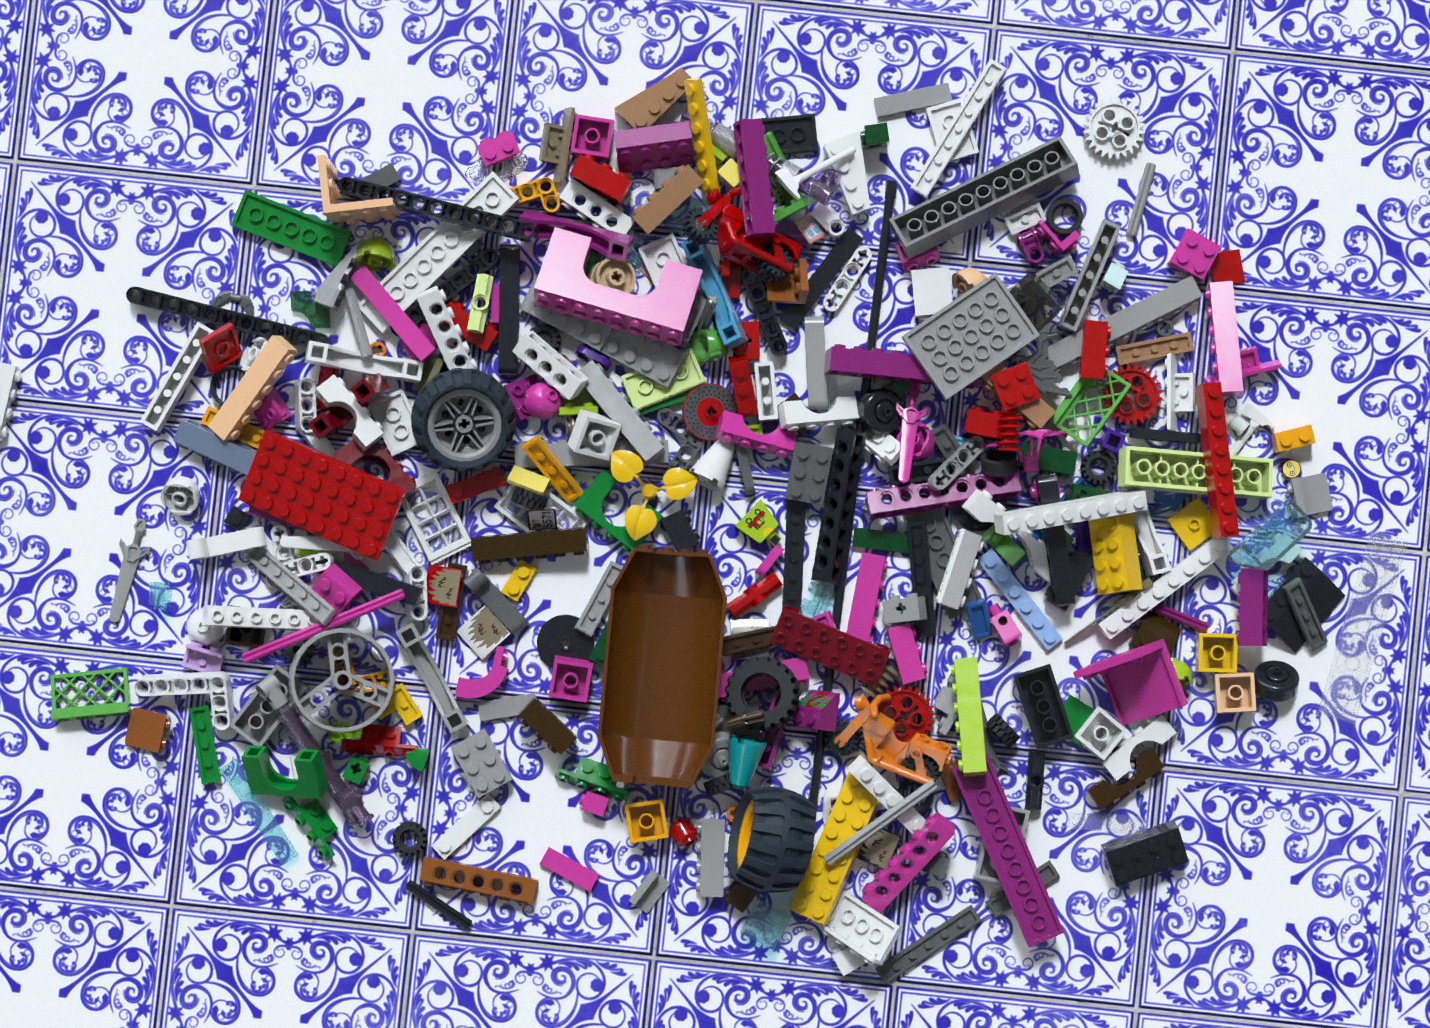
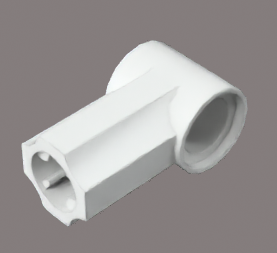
M823 202L810 213L828 232L830 237L837 239L844 234L845 224ZM838 224L842 230L839 233H834L831 230L832 225Z

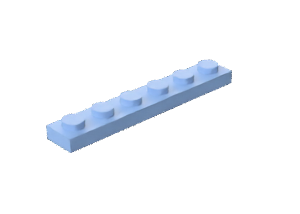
M992 548L977 559L984 571L1047 651L1063 639Z

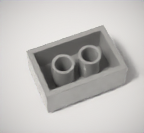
M486 728L451 747L478 798L513 779Z

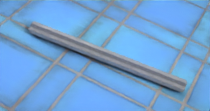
M933 780L928 781L825 855L824 860L829 866L833 865L938 789L937 784Z

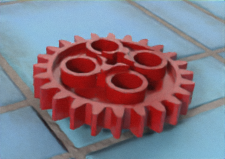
M1127 364V369L1125 370L1120 366V372L1113 369V373L1124 380L1127 379L1131 385L1132 380L1135 378L1141 379L1143 384L1140 387H1134L1133 385L1131 387L1132 393H1136L1135 401L1139 410L1136 411L1132 398L1127 397L1128 392L1113 412L1112 420L1118 417V424L1125 420L1126 426L1129 425L1130 421L1136 426L1138 420L1141 424H1144V418L1150 421L1151 417L1149 414L1156 415L1157 412L1154 408L1160 409L1161 406L1157 402L1163 400L1162 397L1158 396L1163 393V390L1157 389L1161 382H1154L1157 379V375L1151 377L1152 370L1145 373V366L1138 370L1137 364H1135L1134 369H1131L1129 364ZM1121 383L1112 384V385H1113V391H1114L1115 386H1117V385H1121V386H1123L1124 388L1126 387L1125 385H1123V384H1121ZM1110 385L1105 386L1107 387L1106 389H1101L1102 393L1106 395L1111 394ZM1147 396L1150 402L1147 405H1142L1139 402V398ZM1112 398L1103 399L1106 403L1102 407L1111 408L1113 405ZM1129 403L1132 409L1129 412H1124L1121 409V405Z
M901 685V690L894 686V692L887 689V693L891 695V700L881 702L878 711L885 715L886 709L893 707L896 710V716L890 719L895 720L901 715L900 711L907 712L913 707L919 706V709L907 716V721L902 719L896 723L894 734L901 742H908L916 733L927 735L925 733L926 730L932 731L928 726L929 723H935V721L930 719L935 713L929 711L934 706L927 705L931 699L924 700L925 692L919 695V688L913 692L911 685H909L907 690H905L904 685ZM904 697L912 699L911 707L905 708L902 706L901 701ZM920 713L923 716V721L920 724L913 723V714ZM900 723L905 724L907 727V731L903 735L896 732V726Z

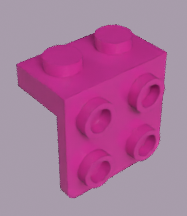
M1042 220L1035 226L1038 236L1042 240L1045 238L1049 243L1048 248L1054 254L1058 253L1060 256L1066 250L1068 252L1072 251L1079 244L1078 239L1081 235L1076 230L1060 242Z

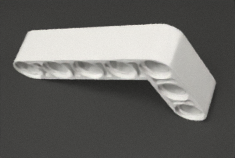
M226 672L143 675L134 684V690L139 696L210 693L213 724L219 730H226L235 718L231 678ZM217 678L223 681V686L217 683ZM198 679L204 682V687L198 684ZM179 680L184 681L186 687L180 686ZM160 681L165 682L167 684V688H163L160 684ZM145 682L148 685V689L143 688L141 683ZM218 697H222L226 704H221ZM220 716L226 717L228 722H222Z

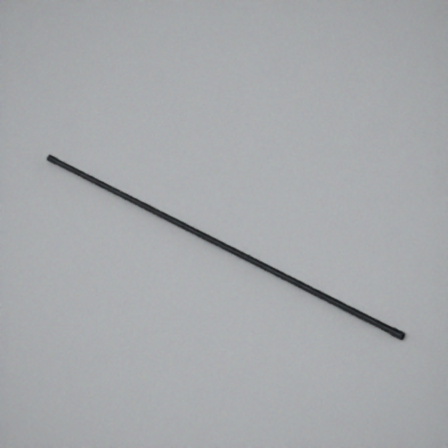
M892 180L886 181L885 204L866 345L867 351L876 348L891 232L889 219L893 216L898 185L897 181ZM862 378L860 399L871 389L872 379ZM857 419L856 431L865 433V429L861 426L859 419ZM856 498L841 585L836 584L832 617L838 630H840ZM826 666L822 691L832 692L835 670ZM818 729L808 798L815 806V813L817 812L826 741L824 740L826 730Z

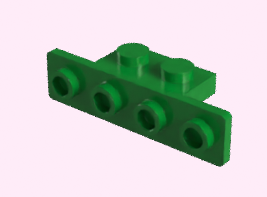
M581 756L575 773L561 768H556L555 777L561 782H571L579 788L592 789L599 795L607 794L617 801L628 800L630 792L612 786L613 780L606 764Z
M284 797L282 799L284 808L292 814L295 823L304 830L308 841L315 845L321 858L326 861L330 860L335 856V853L324 839L338 830L333 820L317 799H313L301 808L293 797Z

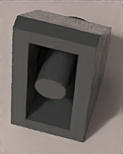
M936 854L921 871L945 878L950 859Z

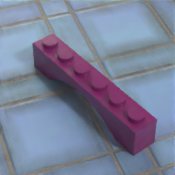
M528 209L519 216V220L529 222L536 227L539 233L538 238L551 239L556 227L591 237V248L609 258L626 261L633 252L634 236ZM532 228L525 230L524 236L531 235Z

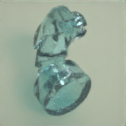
M631 229L627 235L634 236L635 240L632 255L627 261L635 270L641 267L643 259L634 248L642 247L646 241L636 230Z

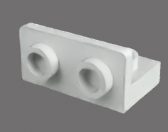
M874 434L869 441L866 439L864 448L870 454L875 452V457L881 463L887 462L893 466L900 458V442L890 434Z

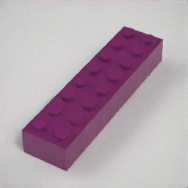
M834 344V346L826 351L824 374L934 385L912 352L907 355L899 350H891V352L886 353L884 349L872 348V350L867 351L865 347L853 346V348L848 349L846 345ZM983 375L966 386L965 389H976L982 386Z

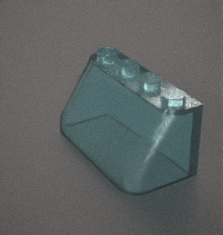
M1289 497L1226 554V557L1235 565L1267 571L1312 529V521Z

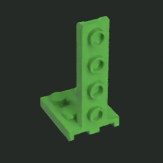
M772 131L764 134L767 156L770 153H775V161L780 157L784 158V162L787 161ZM774 154L767 158L769 169L772 166ZM782 159L776 162L770 173L786 204L773 210L775 222L784 220L818 202L815 195L806 197L800 186L797 191L801 198L797 200L783 185L775 181V172L781 168Z

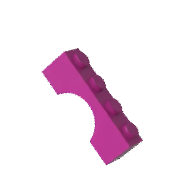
M724 410L718 420L715 438L724 443L737 444L742 448H752L761 453L774 454L779 458H789L794 451L797 430L788 431V429H781V426H778L770 434H757L746 426L742 415Z

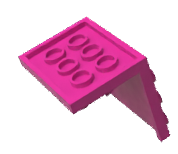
M1164 639L1099 660L1073 672L1075 679L1083 677L1084 680L1098 674L1102 675L1116 716L1122 726L1188 705Z

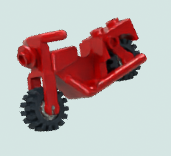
M740 187L731 189L723 198L718 188L709 190L706 196L707 205L713 206L704 212L703 208L690 210L680 223V226H682L680 230L684 231L682 235L688 237V242L692 240V244L695 245L698 242V246H701L702 244H707L717 233L719 252L723 257L761 275L763 279L767 278L768 282L773 281V283L779 284L792 271L793 264H797L799 261L801 244L777 232L767 237H747L743 212L733 204H728L735 196L741 195ZM752 256L756 257V262L750 260Z

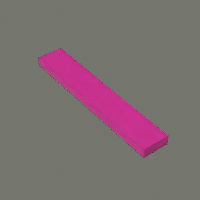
M365 265L350 276L351 280L422 363L437 351Z

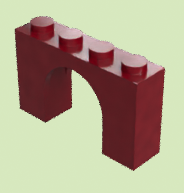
M377 373L362 378L350 390L357 398L361 407L367 408L386 393L390 386L381 374ZM336 406L331 410L320 413L307 425L318 439L335 435L351 422L354 417L347 409Z
M352 439L331 455V457L353 467L363 461L377 462L386 469L389 483L407 490L404 499L415 492L417 486L415 479L410 474L407 475L402 464L398 460L395 461L390 456L391 452L386 446H382L378 441L366 451H363L356 441Z

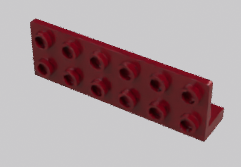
M787 604L784 605L769 641L771 644L874 687L877 686L892 648L876 641L873 644L804 616L802 615L803 611Z

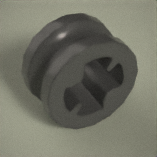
M1162 320L1156 325V332L1160 337L1170 336L1173 333L1174 325L1170 320ZM1162 323H1166L1165 326L1169 325L1170 327L1166 334L1164 331H1160Z

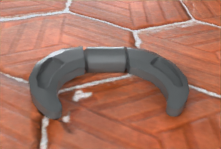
M223 291L215 297L212 303L213 306L220 307L229 300L241 302L246 314L254 315L253 302L245 294L242 296L231 293V291ZM246 318L243 324L250 322V319Z

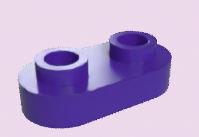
M587 344L579 345L575 351V355L586 363L593 360L595 364L599 363L605 372L612 365L610 358L606 354L595 352Z

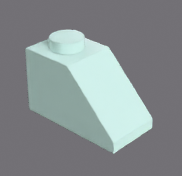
M1118 262L1115 264L1111 263L1099 285L1116 294L1122 287L1128 271L1125 270L1126 267Z

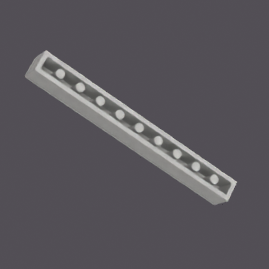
M1191 275L1100 320L1108 322V327H1111V337L1107 338L1106 346L1113 345V340L1117 338L1124 340L1130 337V332L1133 330L1140 332L1148 328L1147 324L1152 321L1156 324L1164 320V315L1170 312L1174 315L1182 311L1181 307L1186 304L1190 307L1198 303V298L1202 294L1193 276ZM1083 329L1047 347L1049 356L1045 360L1054 361V365L1057 367L1054 370L1055 372L1061 371V366L1067 363L1071 366L1080 361ZM1035 353L1021 359L1020 361L1026 362L1030 360Z

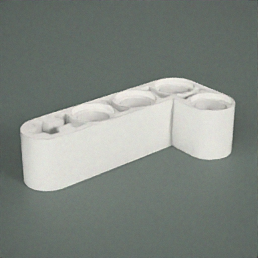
M263 526L186 541L189 560L207 559L267 546Z

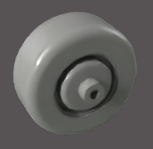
M715 732L714 747L702 767V771L711 778H716L729 772L728 738L729 735H732L730 733Z

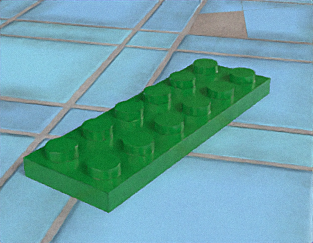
M247 190L244 191L231 223L233 227L335 267L341 262L352 235L350 230Z

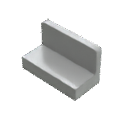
M652 869L630 897L629 902L638 906L645 913H648L670 885V882Z

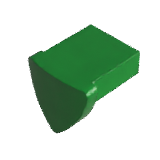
M419 748L406 753L405 756L414 768L423 771L426 768L430 750L428 748Z

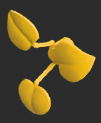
M617 450L611 453V472L614 478L619 482L627 483L635 477L643 487L642 495L645 501L642 508L638 505H632L625 514L627 532L633 540H638L652 532L657 523L655 513L651 509H645L648 501L654 499L657 496V492L666 489V495L669 499L681 500L693 491L698 479L682 468H672L664 474L663 482L665 486L656 488L652 484L645 485L637 475L643 470L641 458L633 452Z

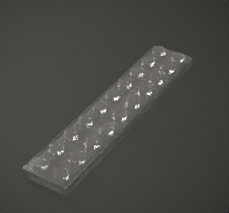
M1371 529L1317 713L1352 724L1356 723L1409 540Z

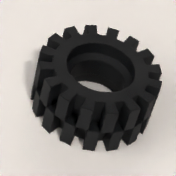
M541 323L530 329V331H534L538 336L541 334L549 335L551 337L550 346L557 352L560 350L561 336L555 327L550 324Z
M1103 450L1091 451L1081 461V475L1090 484L1102 485L1113 478L1116 471L1114 458ZM1095 460H1100L1105 464V471L1101 475H1096L1091 471V464Z
M516 486L511 501L533 510H543L548 498Z
M997 713L985 723L1008 748L1020 739V736Z
M729 772L703 783L708 797L733 788V784L729 781Z
M407 821L400 824L393 832V846L403 856H415L425 849L428 835L421 824ZM408 831H412L417 835V843L414 846H407L403 842V835Z

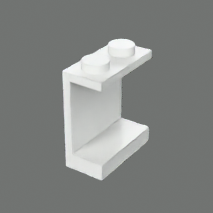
M949 267L910 271L915 308L914 318H919V321H925L953 302Z

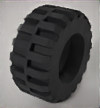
M765 656L752 657L750 660L741 662V665L735 667L732 675L728 677L727 687L725 686V701L729 707L730 714L733 716L742 715V712L746 714L755 712L746 702V686L752 679L758 676L773 678L778 683L781 691L779 703L772 710L764 712V722L748 725L747 728L756 731L776 730L780 726L787 724L788 720L795 715L796 708L799 707V696H801L798 686L799 682L792 670L779 660Z

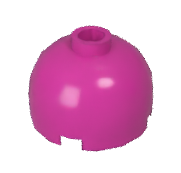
M543 381L535 383L526 390L524 405L527 412L533 418L537 417L542 419L541 421H546L559 413V407L563 406V397L555 387Z
M918 422L912 461L927 459L935 447L933 433L921 422ZM901 431L899 432V434H898V436H897V439H896V440L899 441L900 443H901Z

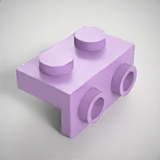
M194 641L191 644H186V651L181 666L200 672L221 671L226 655L221 653V649L210 647V650L202 648L203 644Z

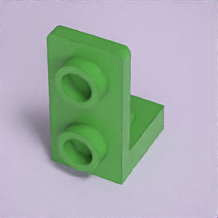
M995 523L982 535V538L1012 567L1026 555L1009 535L996 533Z

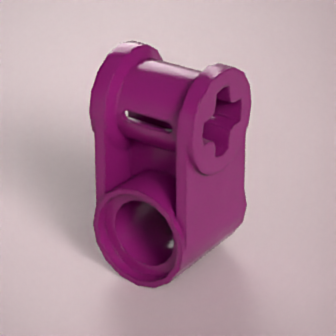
M1032 227L1027 232L1016 233V239L1027 263L1032 266L1040 264L1044 258V251L1036 229ZM1035 251L1039 253L1040 258L1033 260L1030 257V253Z

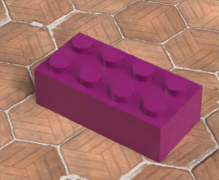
M690 121L614 131L619 172L631 173L680 166L682 164H695Z

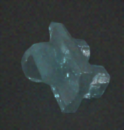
M821 581L820 583L810 582L807 591L815 595L812 601L804 598L800 607L813 617L819 615L820 611L826 612L828 606L833 608L835 604L830 602L832 595L828 593L830 586Z

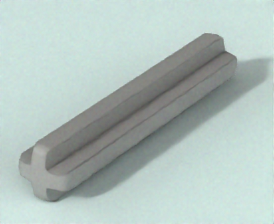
M708 296L697 325L698 330L709 328L718 304L716 296Z

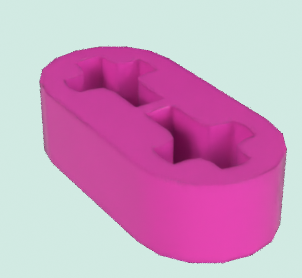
M776 544L756 569L755 573L762 578L784 549Z

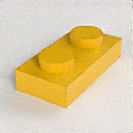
M523 560L519 561L501 592L518 602L537 569Z

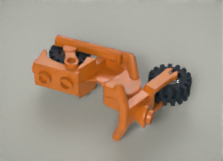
M888 693L877 695L871 703H869L864 694H861L860 697L857 696L853 707L856 708L855 712L859 713L851 721L850 719L844 721L843 718L839 721L837 720L835 732L826 731L824 740H827L826 746L830 745L829 750L832 751L834 749L835 752L833 754L835 755L839 752L840 756H844V754L848 756L856 750L862 740L860 738L862 733L858 732L862 725L868 762L910 779L911 783L915 781L914 785L918 786V784H921L920 787L930 780L936 783L945 766H949L953 755L950 754L952 746L947 745L945 742L931 739L924 734L916 733L908 742L899 741L894 734L895 721L878 711V706L881 702L891 700V695ZM911 752L910 759L906 758L907 755Z

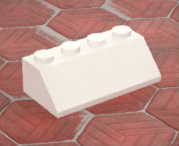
M962 528L958 531L935 603L955 610L963 607L966 599L963 593L965 588L969 589L972 578L969 575L971 570L975 571L978 562L975 557L977 552L981 553L984 541H981L982 536Z

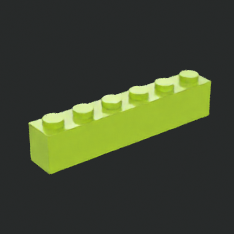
M977 657L954 659V665H951V676L956 677V683L952 684L953 695H957V702L954 703V713L959 714V721L955 722L956 733H960L961 740L957 741L958 752H962V759L958 760L959 771H963L964 777L987 775Z

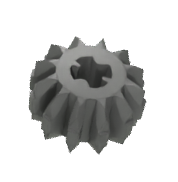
M305 640L286 647L289 648V651H284L283 655L290 654L287 662L292 661L296 654L295 651H297L295 649L296 646L301 647ZM316 645L307 647L299 659L301 666H305L304 659L308 663L312 661L308 656L316 655V653L310 652V649H315Z

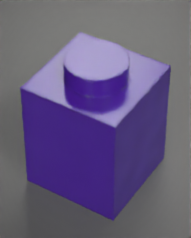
M1108 428L1103 435L1099 448L1117 455L1126 435Z

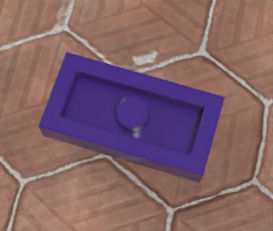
M1088 521L1076 522V551L1092 552Z

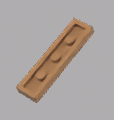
M1191 332L1115 347L1118 366L1166 357L1167 354L1176 355L1194 351Z

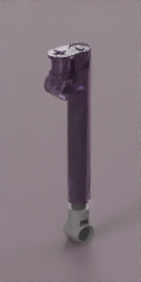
M271 674L255 686L257 692L263 699L268 700L273 710L278 711L277 718L283 723L282 725L298 749L319 750L328 783L327 792L350 826L359 827L370 821L374 814L369 813L365 808L362 792L353 784H345L300 715L296 713L297 711L294 706L287 704L288 699L281 691L282 686L279 680Z

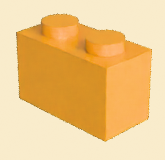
M1311 424L1270 435L1275 453L1316 443Z

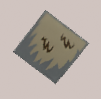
M730 619V635L769 627V619ZM769 647L731 655V661L750 660L752 657H769Z

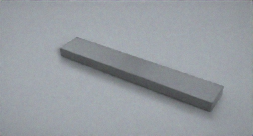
M264 547L254 548L246 557L323 625L326 626L338 612Z

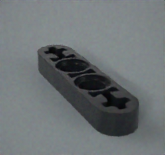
M1129 428L1128 438L1202 444L1200 433Z

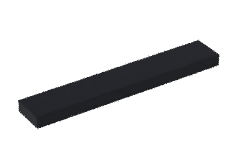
M848 227L808 280L809 292L806 303L790 304L779 319L795 330L863 241V238Z
M787 500L782 609L787 604L801 610L806 515V502Z
M927 521L907 522L913 593H918V597L925 596L927 619L915 620L917 637L936 636Z
M323 557V560L316 561V565L325 564L328 562V559ZM334 559V563L363 589L383 596L402 589L405 599L400 600V602L412 606L418 605L423 588ZM320 571V572H316V573L321 575L324 571Z

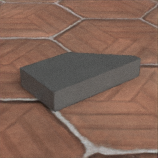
M390 163L361 180L390 187L401 181V178L393 164Z

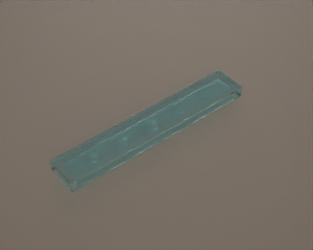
M237 758L220 768L223 776L282 866L297 857L299 853L261 795L251 794L246 773Z

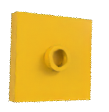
M1196 498L1167 519V522L1189 551L1212 535L1210 513L1199 498Z

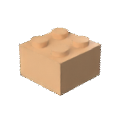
M1254 672L1213 675L1215 714L1256 711Z

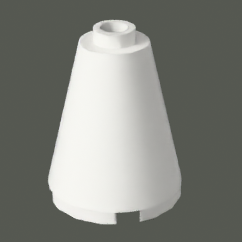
M718 439L690 469L689 473L699 479L698 484L715 492L719 489L722 492L735 446L733 443H724Z

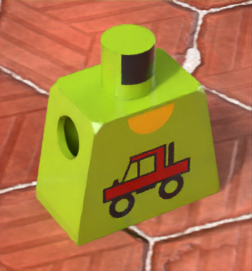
M761 499L735 525L737 529L759 544L767 539L775 546L782 539L774 531L779 523Z

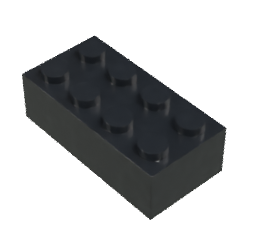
M1046 664L1013 675L1036 749L1074 738L1051 665Z
M1174 820L1101 844L1111 880L1116 887L1189 862L1179 827Z

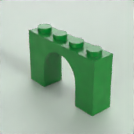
M602 469L574 504L577 507L575 511L583 517L589 516L592 519L591 524L598 529L603 527L608 531L605 535L613 541L618 539L622 542L621 547L630 553L634 547L639 548V544H642L650 533L638 540H633L627 532L626 526H615L605 519L602 510L603 502L618 481ZM648 504L645 507V509H651L655 513L657 518V526V524L663 518V515H661Z
M249 745L241 756L251 794L322 799L329 788L319 750H300L294 759L298 775L297 779L286 778L273 768L266 746Z

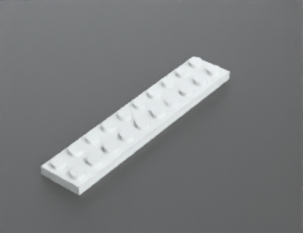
M492 172L459 205L504 216L520 199ZM454 211L452 214V218H457L460 214V211ZM473 215L470 219V222L473 223L477 221L478 216ZM490 220L488 223V227H493L496 223V220ZM442 221L380 284L400 308L406 312L418 301L416 294L430 289L465 254V251L487 232ZM365 297L359 303L360 310L382 333H385L390 328V324L368 298Z

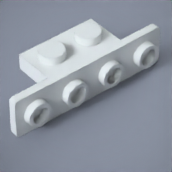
M1167 354L1165 359V368L1167 370V377L1165 378V388L1167 389V396L1165 397V407L1167 408L1165 426L1169 431H1177V412H1195V373H1177V355Z

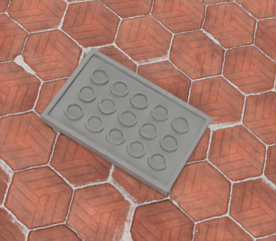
M995 272L904 334L901 338L946 401L1039 337L1040 334Z

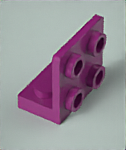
M536 374L503 386L513 402L516 425L524 419L531 417L525 408L524 399L526 398V390L535 383H539Z

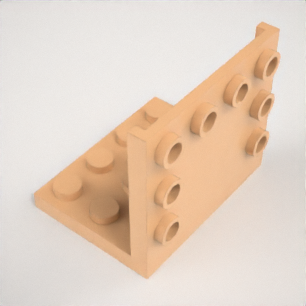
M317 155L323 213L332 224L346 222L347 225L358 224L359 220H366L369 223L376 222L377 218L394 220L396 216H400V210L394 204L393 198L338 204L337 199L340 198V190L337 184H335V180H338L337 168H335V165L326 155Z

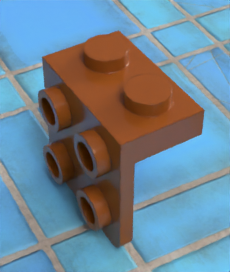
M133 708L130 714L125 744L151 750V752L162 753L167 745L166 732L171 727L170 715Z

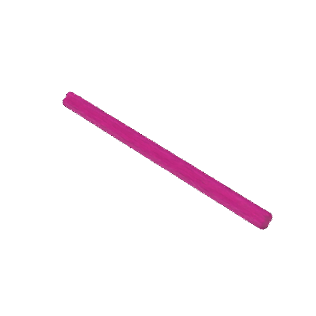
M402 589L396 590L335 615L326 626L318 622L242 654V659L244 663L252 662L323 631L330 630L405 599L404 591Z

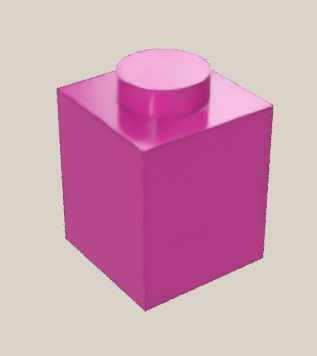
M587 791L586 794L582 793L579 805H582L581 810L603 817L609 797Z

